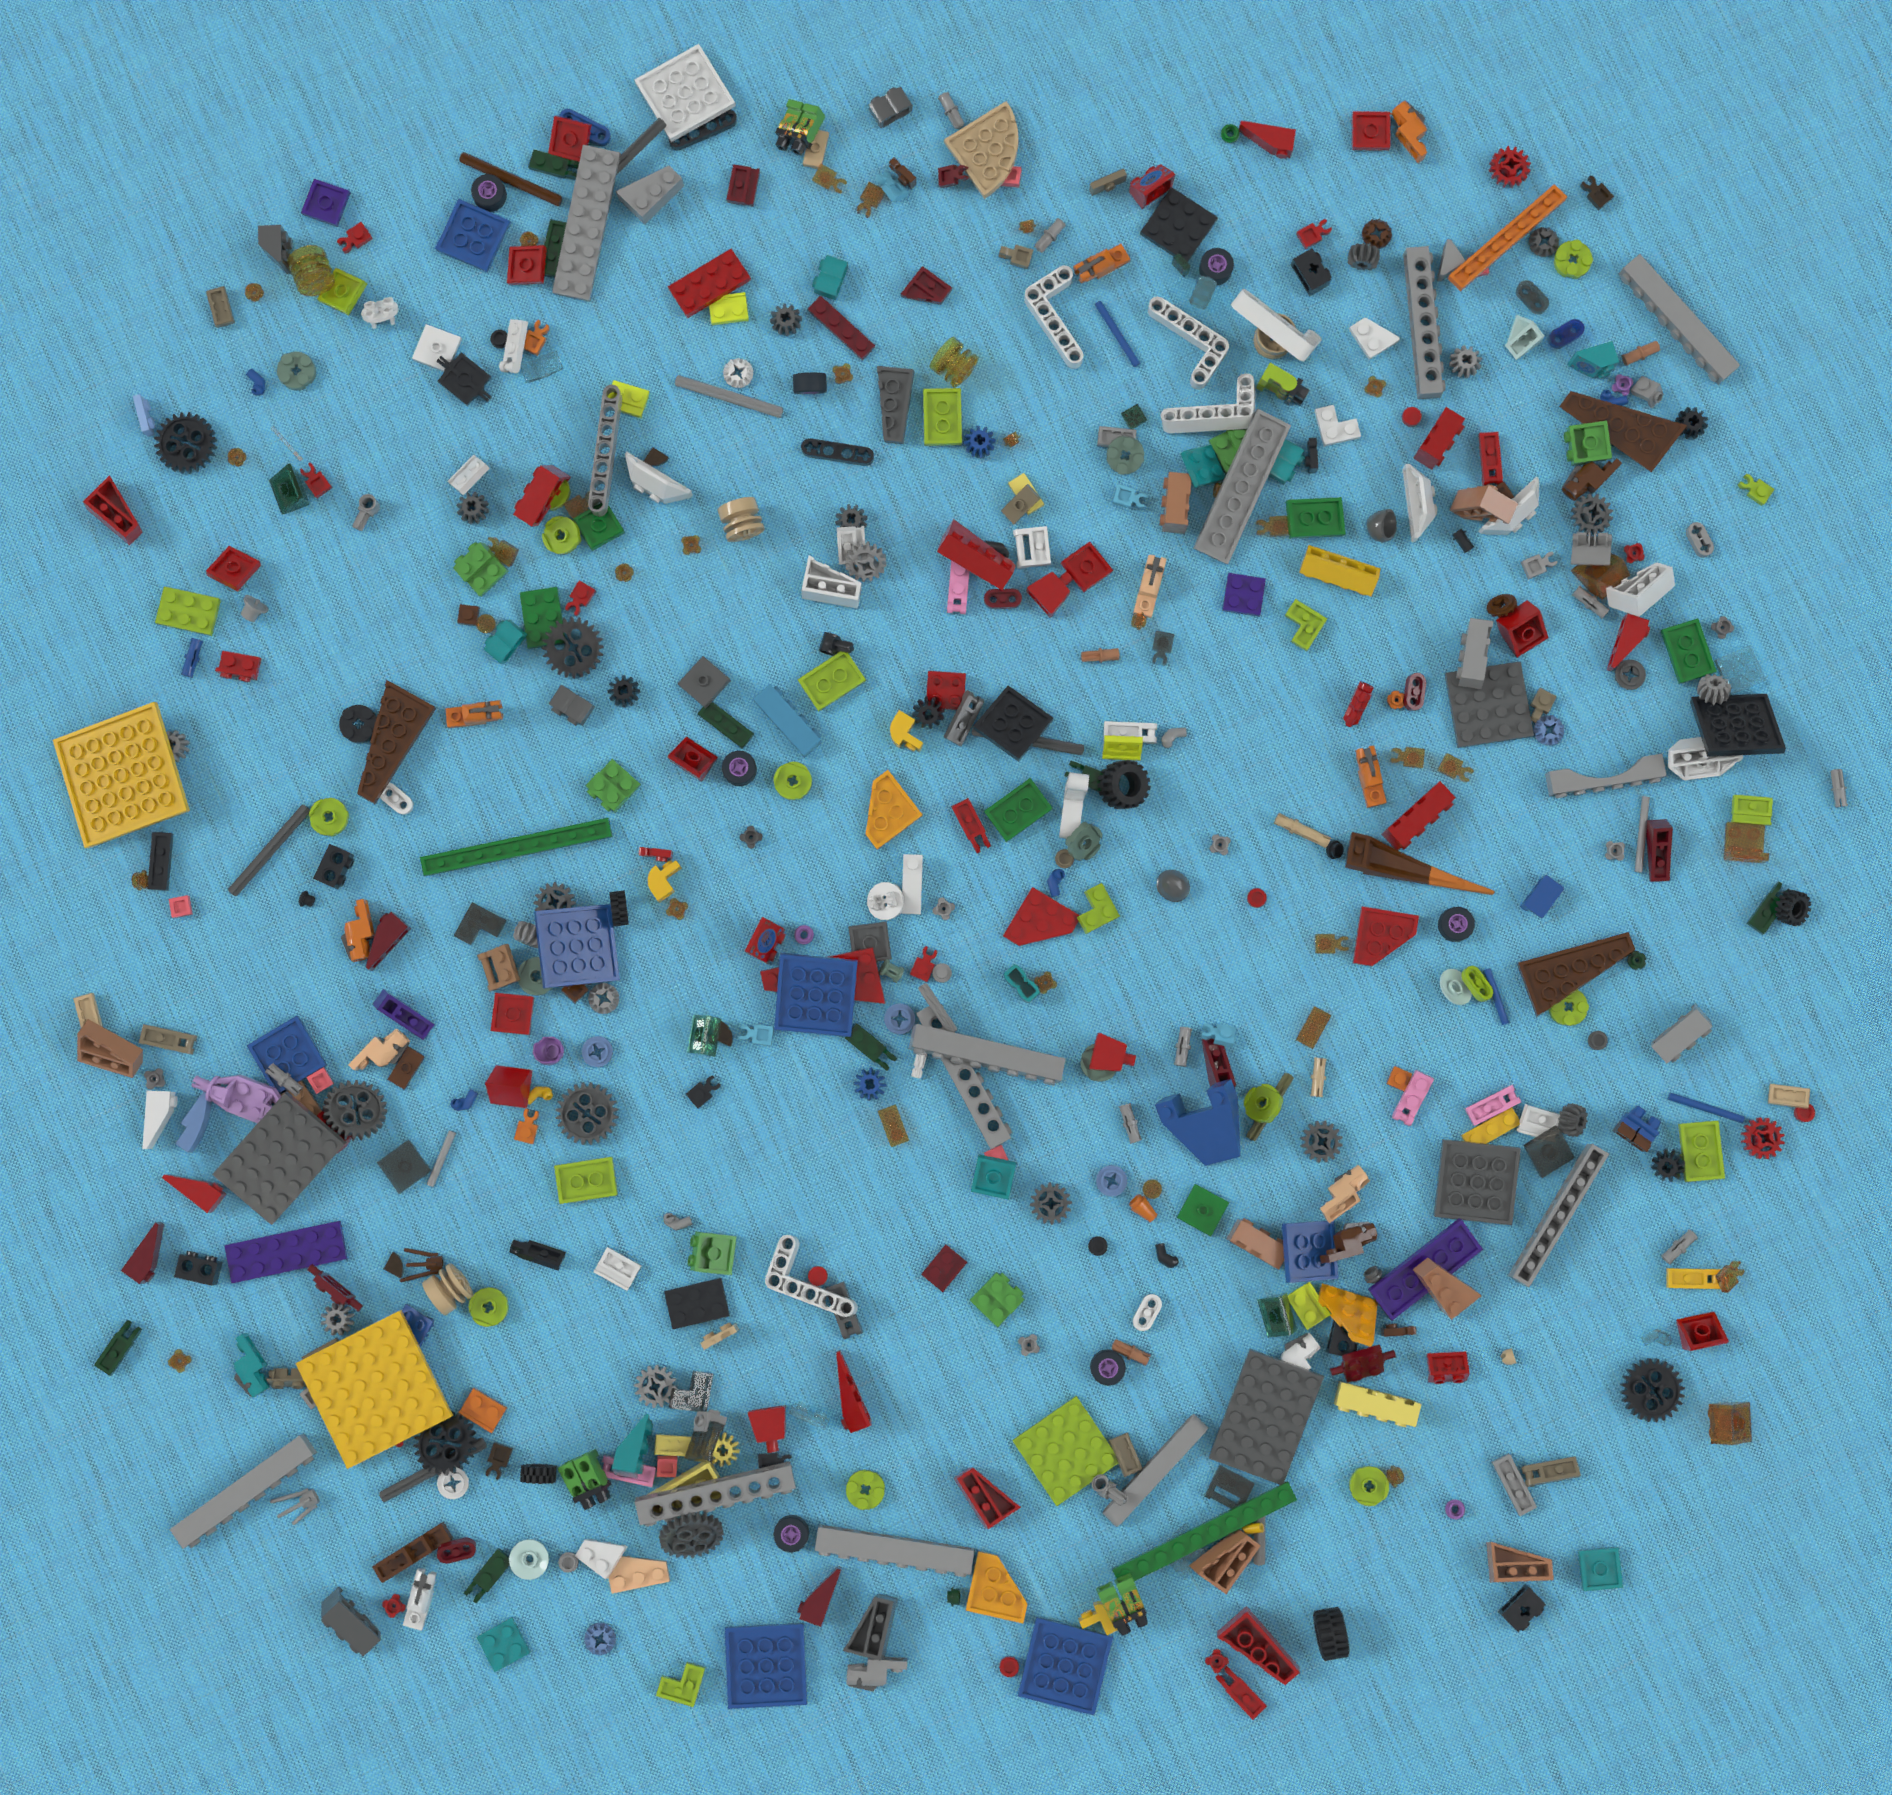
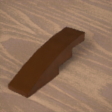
M443 1521L376 1563L372 1568L381 1583H384L438 1549L442 1543L451 1541L453 1536Z

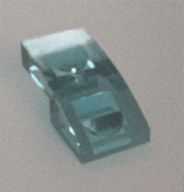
M557 351L540 355L538 359L521 363L520 367L526 384L563 370Z

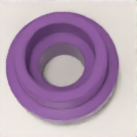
M802 925L795 930L794 936L798 943L805 945L813 940L814 933L809 926ZM807 932V938H801V933Z
M1453 1499L1446 1504L1445 1512L1449 1518L1457 1520L1463 1517L1465 1506L1461 1501ZM1453 1506L1458 1507V1511L1455 1513L1451 1510Z

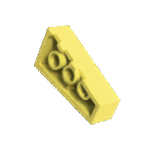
M1342 1381L1338 1382L1333 1403L1338 1406V1410L1349 1412L1351 1409L1357 1411V1415L1363 1417L1373 1415L1376 1416V1420L1383 1422L1391 1420L1395 1422V1425L1402 1427L1407 1425L1416 1427L1421 1404L1414 1400Z
M707 1458L649 1494L721 1477L710 1458ZM713 1491L710 1494L713 1499L721 1497L719 1491ZM696 1495L691 1498V1501L698 1504L702 1501V1498ZM679 1500L672 1502L674 1508H680L683 1505ZM654 1505L652 1507L656 1513L663 1511L661 1505Z

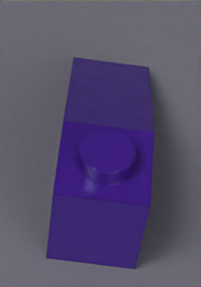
M385 989L381 991L372 1004L378 1011L422 1040L425 1039L435 1025Z

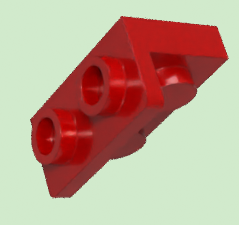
M222 651L219 667H216L215 671L220 674V677L232 679V676L239 677V680L243 682L257 681L261 658Z
M1466 1351L1427 1353L1429 1383L1443 1384L1452 1381L1454 1383H1463L1467 1381L1470 1372Z

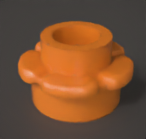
M1399 691L1391 692V695L1387 697L1389 706L1392 709H1401L1404 706V694Z

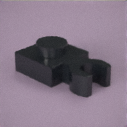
M1309 438V441H1307L1308 455L1305 456L1304 464L1305 468L1308 467V473H1316L1318 470L1317 438Z
M713 1075L708 1077L705 1085L699 1082L686 1093V1096L697 1109L713 1097L710 1091L717 1090L721 1086L720 1083L716 1086L711 1085V1080L715 1078Z
M778 1452L758 1453V1467L763 1468L784 1463V1460L792 1458V1455L785 1454L782 1458H778Z

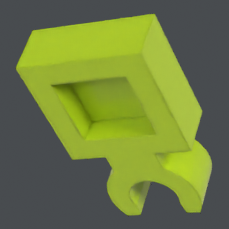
M1745 474L1743 478L1748 483L1739 482L1738 487L1749 490L1747 496L1763 506L1775 489L1761 479L1754 482L1750 474Z

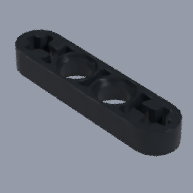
M730 109L696 128L700 132L696 138H692L687 133L689 141H686L684 135L678 138L680 140L678 145L675 141L671 142L669 139L671 148L679 151L733 128L737 124L736 113ZM729 115V117H732V121L728 122L725 116ZM719 118H720V120H721V122H722V125H723V126H721V127H720V124H719V121H718ZM709 122L717 124L714 130H708L706 126Z
M812 438L805 439L801 445L803 454L810 458L861 466H869L874 461V453L868 447ZM812 444L813 448H818V445H821L820 454H817L818 451L816 449H811V452H807L805 447ZM826 446H831L834 452L832 455H825L823 449ZM849 449L852 451V456L844 458L842 451ZM855 450L858 451V455H864L867 452L871 458H867V461H864L863 457L857 456V460H854L856 456Z

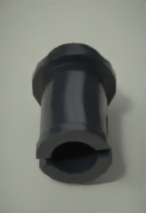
M1461 528L1452 536L1454 537L1453 540L1457 541L1465 554L1475 546L1465 534L1466 531H1463Z

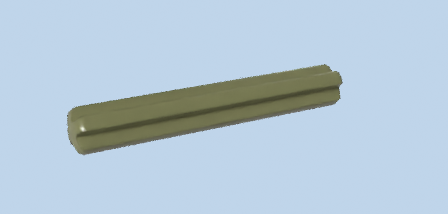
M1289 1073L1283 1074L1275 1088L1282 1097L1294 1079ZM1254 1122L1246 1137L1256 1141L1266 1123Z

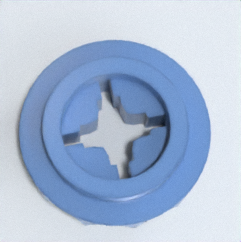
M1553 715L1541 717L1534 725L1535 738L1543 745H1555L1561 741L1565 734L1564 725L1560 719ZM1554 725L1552 730L1554 733H1549L1544 736L1547 730L1545 726L1550 727Z
M901 1003L894 1004L887 1009L884 1022L892 1033L904 1034L913 1028L915 1015L909 1006ZM899 1011H901L902 1017L908 1019L902 1021L900 1027H898L896 1020L891 1019L898 1017Z
M600 1036L589 1038L582 1047L584 1061L593 1067L606 1065L610 1062L613 1055L610 1042ZM594 1044L598 1047V1049L605 1048V1050H603V1052L600 1053L601 1059L597 1055L590 1056V1054H592V1052L595 1051Z
M1109 1165L1099 1171L1096 1184L1104 1195L1117 1196L1125 1190L1127 1176L1121 1168ZM1116 1173L1115 1181L1119 1184V1186L1112 1184L1111 1186H1109V1188H1107L1108 1181L1104 1178V1176L1111 1178L1112 1175L1114 1176V1174Z
M605 1623L591 1625L584 1637L586 1649L592 1654L600 1656L609 1653L616 1642L614 1630ZM602 1632H604L603 1640H605L606 1643L601 1642L600 1644H598V1646H596L597 1640L593 1636L598 1637L600 1634H602Z

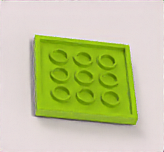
M1077 1396L1012 1440L1056 1507L1090 1484L1095 1476L1103 1475L1118 1464L1113 1449Z

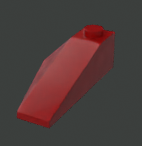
M839 1350L836 1352L843 1416L841 1422L845 1430L849 1429L850 1433L871 1426L872 1420L842 1352Z

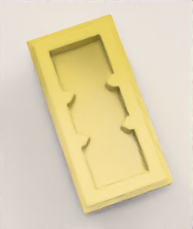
M1025 473L1008 482L1015 496L1027 484L1036 492ZM1042 499L1027 512L1028 515L1044 506Z
M655 1434L654 1454L694 1457L695 1437Z

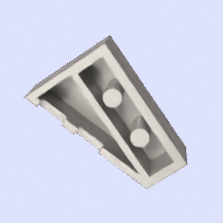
M668 165L617 190L616 194L618 200L645 225L684 187L682 177Z
M1470 618L1466 633H1462L1460 645L1464 646L1463 650H1460L1458 661L1461 662V667L1457 668L1456 678L1459 679L1458 686L1482 689L1493 621Z
M1696 1003L1691 1007L1692 1010L1685 1016H1680L1678 1018L1679 1021L1668 1027L1651 1042V1047L1666 1063L1670 1061L1672 1063L1681 1057L1680 1053L1684 1049H1691L1700 1036L1704 1038L1712 1031L1710 1029L1713 1027L1711 1020Z

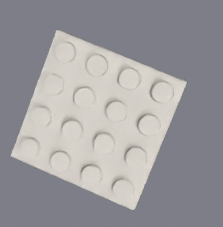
M699 44L634 80L656 118H661L666 123V127L663 130L671 142L736 106L733 98Z

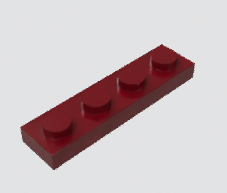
M821 295L808 308V312L862 361L875 348V345Z

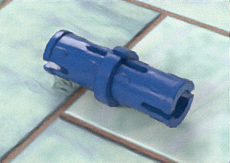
M191 638L188 653L184 656L186 660L181 675L193 678L196 664L200 661L199 654L203 643L202 640Z

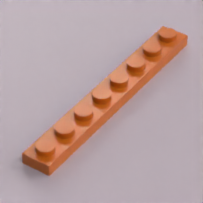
M1555 184L1551 186L1454 270L1447 279L1461 292L1566 201L1567 196Z

